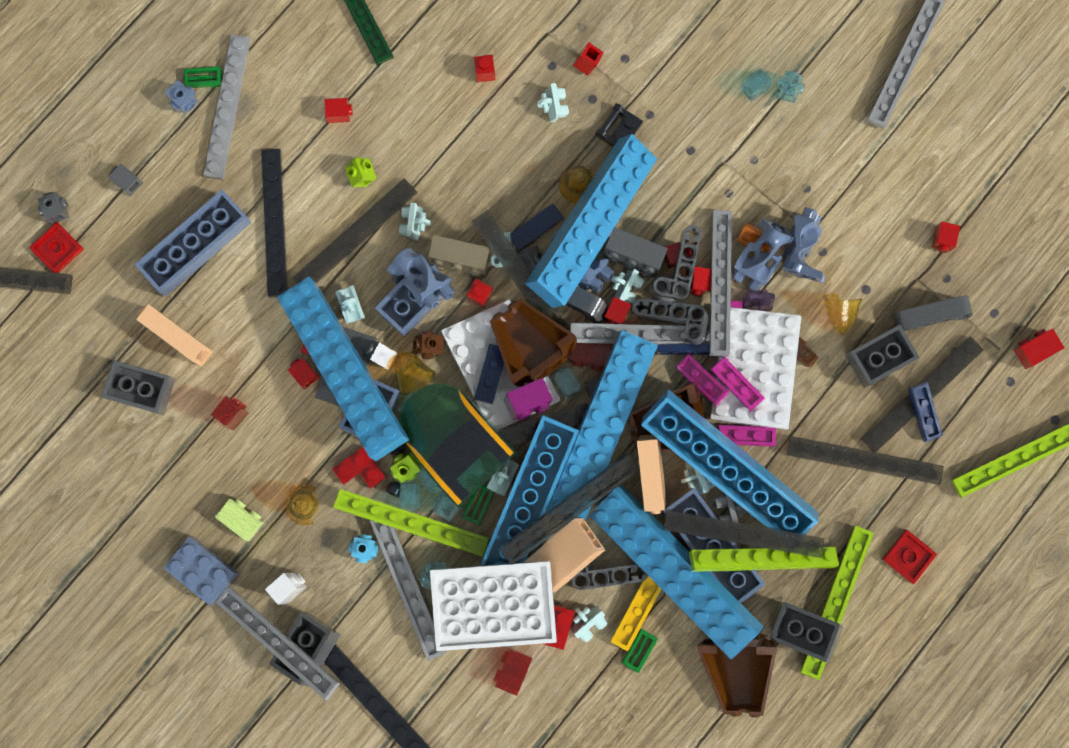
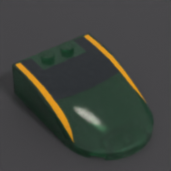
M446 384L424 386L408 398L402 409L400 425L409 438L405 444L424 470L458 508L465 507L467 505L465 502L513 456L521 454L477 405L456 387Z

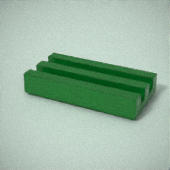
M221 66L183 69L185 87L188 85L191 88L220 87L222 84ZM217 73V75H199L188 77L189 74Z
M477 482L462 519L480 526L494 491ZM479 488L483 490L471 517H468L467 515ZM486 491H488L490 493L479 515L478 520H475L474 518L484 498V495Z
M640 629L621 663L639 673L658 638ZM644 634L645 637L630 663L627 662L641 636ZM648 639H652L638 666L635 667L634 664Z

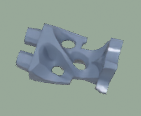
M805 207L802 216L796 214L794 217L795 224L790 234L795 238L791 243H786L785 260L781 269L803 279L824 284L825 276L823 272L810 267L804 262V257H808L812 247L822 235V228L819 226L822 217L817 214L816 210Z
M566 219L563 221L560 228L553 233L550 244L559 232V230L561 229V227L563 226ZM595 257L578 286L586 291L590 289L598 293L604 285V282L599 280V278L609 282L613 276L614 271L607 267L609 260Z
M764 219L761 220L760 227L763 229L760 238L755 243L749 242L734 266L736 270L732 278L742 282L745 275L751 277L752 280L748 287L754 291H757L762 284L766 285L781 261V255H774L778 248L785 243H791L795 238L789 233V229L779 225L772 219L769 222ZM763 243L768 244V252L762 251L761 247ZM750 251L755 253L753 258H748L747 256ZM769 259H773V264L770 267H766V262Z
M411 248L401 251L387 268V271L392 274V281L395 284L400 283L405 277L404 285L413 294L419 307L426 305L433 310L440 303V300L437 298L441 295L445 300H449L454 295V290L450 286L451 278L439 272L434 264H428L423 255H420L418 251H413ZM418 269L420 273L418 275L413 274L411 270Z

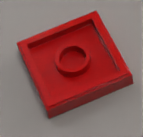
M58 222L53 224L29 247L56 275L84 250Z
M905 529L881 560L911 584H915L937 556V553Z

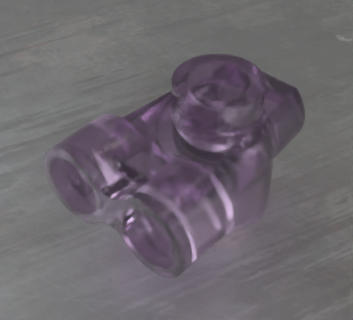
M766 289L759 291L747 290L746 296L742 299L743 308L757 306L758 311L768 312L773 309L775 294L768 292Z

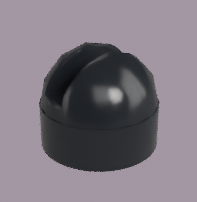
M393 481L387 486L385 491L399 498L402 493V486L399 482Z

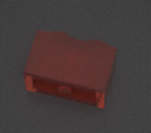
M576 343L574 350L570 352L568 362L572 363L574 367L583 368L584 365L591 367L590 370L602 372L610 354L611 345L604 343Z
M226 396L211 415L225 427L235 430L249 412L245 410L247 406L235 397L231 399Z
M510 648L509 652L505 651L501 660L504 663L502 670H497L493 679L496 682L495 687L517 696L533 658Z

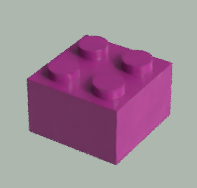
M543 378L508 392L504 398L512 420L518 419L519 422L529 418V415L533 412L539 414L546 411L553 400Z

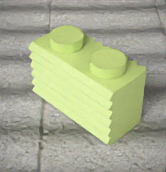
M238 498L236 500L229 499L215 518L245 541H250L264 523L260 520L262 516L254 510L249 512L244 508L246 504Z

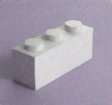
M283 573L265 590L278 605L290 603L307 588L304 584L306 580L299 573Z

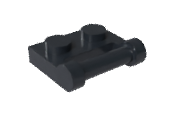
M615 103L612 108L613 111L601 129H598L595 133L598 138L614 147L619 138L630 134L635 135L643 124V120L625 110L618 103ZM618 115L622 116L623 119L612 135L609 136L607 131Z

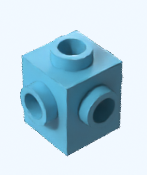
M360 534V538L354 537V541L350 542L349 552L352 553L351 557L356 558L355 562L367 563L368 560H373L377 556L378 545H376L375 540H371L372 536ZM361 545L366 547L363 553L359 551Z

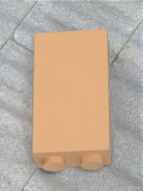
M148 304L139 311L136 320L199 366H202L213 352Z
M653 434L640 435L637 440L644 510L645 512L650 511V514H659L661 510H665L667 503L660 440Z
M574 518L525 562L550 561L553 593H555L605 551V549L583 518Z

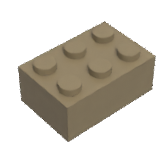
M433 235L428 254L429 262L434 264L439 271L448 269L457 275H462L463 273L470 274V277L474 279L486 278L491 258L490 247Z

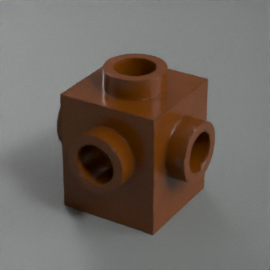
M423 331L422 334L415 336L413 341L415 355L421 356V359H433V357L443 355L444 336L434 335L432 331Z

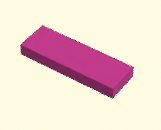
M689 354L675 367L690 382H696L697 386L695 387L699 388L716 406L730 393Z
M723 357L710 369L750 412L765 399L726 357Z
M733 425L717 426V429L736 445L776 446V428Z

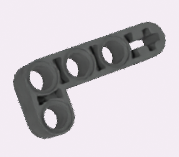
M690 225L682 231L672 279L660 277L654 280L651 284L653 294L674 300L683 299L689 294L701 239V230L698 226ZM690 231H692V234L695 235L693 238H691V240L690 235L687 234ZM684 249L691 251L690 258H686L683 255ZM680 267L687 269L688 274L686 277H682L679 274ZM657 282L664 283L665 290L663 292L657 290ZM676 286L683 288L684 293L682 296L675 293Z
M578 286L566 303V306L582 313L587 320L594 324H600L608 310L606 303L600 297Z
M968 295L893 313L895 326L901 325L904 331L954 319L955 321L963 320L973 316Z
M638 299L632 305L633 312L642 320L686 325L685 336L694 345H699L705 340L709 315L701 305L650 299ZM665 308L663 314L657 315L659 309ZM679 310H684L682 316L676 317V313ZM696 313H703L701 318L694 319ZM694 331H699L697 337L691 338V334Z
M637 564L590 571L587 565L571 579V582L576 589L586 590L642 582L647 579L648 575L644 572L639 579L638 576L633 575L630 576L631 580L628 581L629 573L627 568H630L629 572H636L639 567ZM617 570L624 572L625 576L622 581H617L614 578ZM599 572L605 575V581L602 584L595 582V575ZM579 575H583L586 579V583L582 587L577 586L575 583V579Z

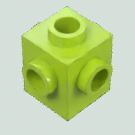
M355 157L345 166L352 188L367 187L377 179L370 158Z
M409 450L402 455L400 453L392 459L390 472L401 483L406 480L409 482L418 475L417 473L421 470L423 464L412 450Z

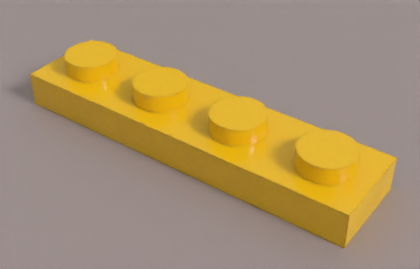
M649 576L645 581H642L610 642L626 651L630 649L661 591V588Z

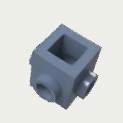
M179 80L164 92L171 100L169 104L176 111L180 109L184 114L193 110L198 102L194 96L196 92L189 85L185 87Z

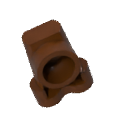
M799 337L797 360L803 366L811 367L818 360V356L805 345L806 341Z

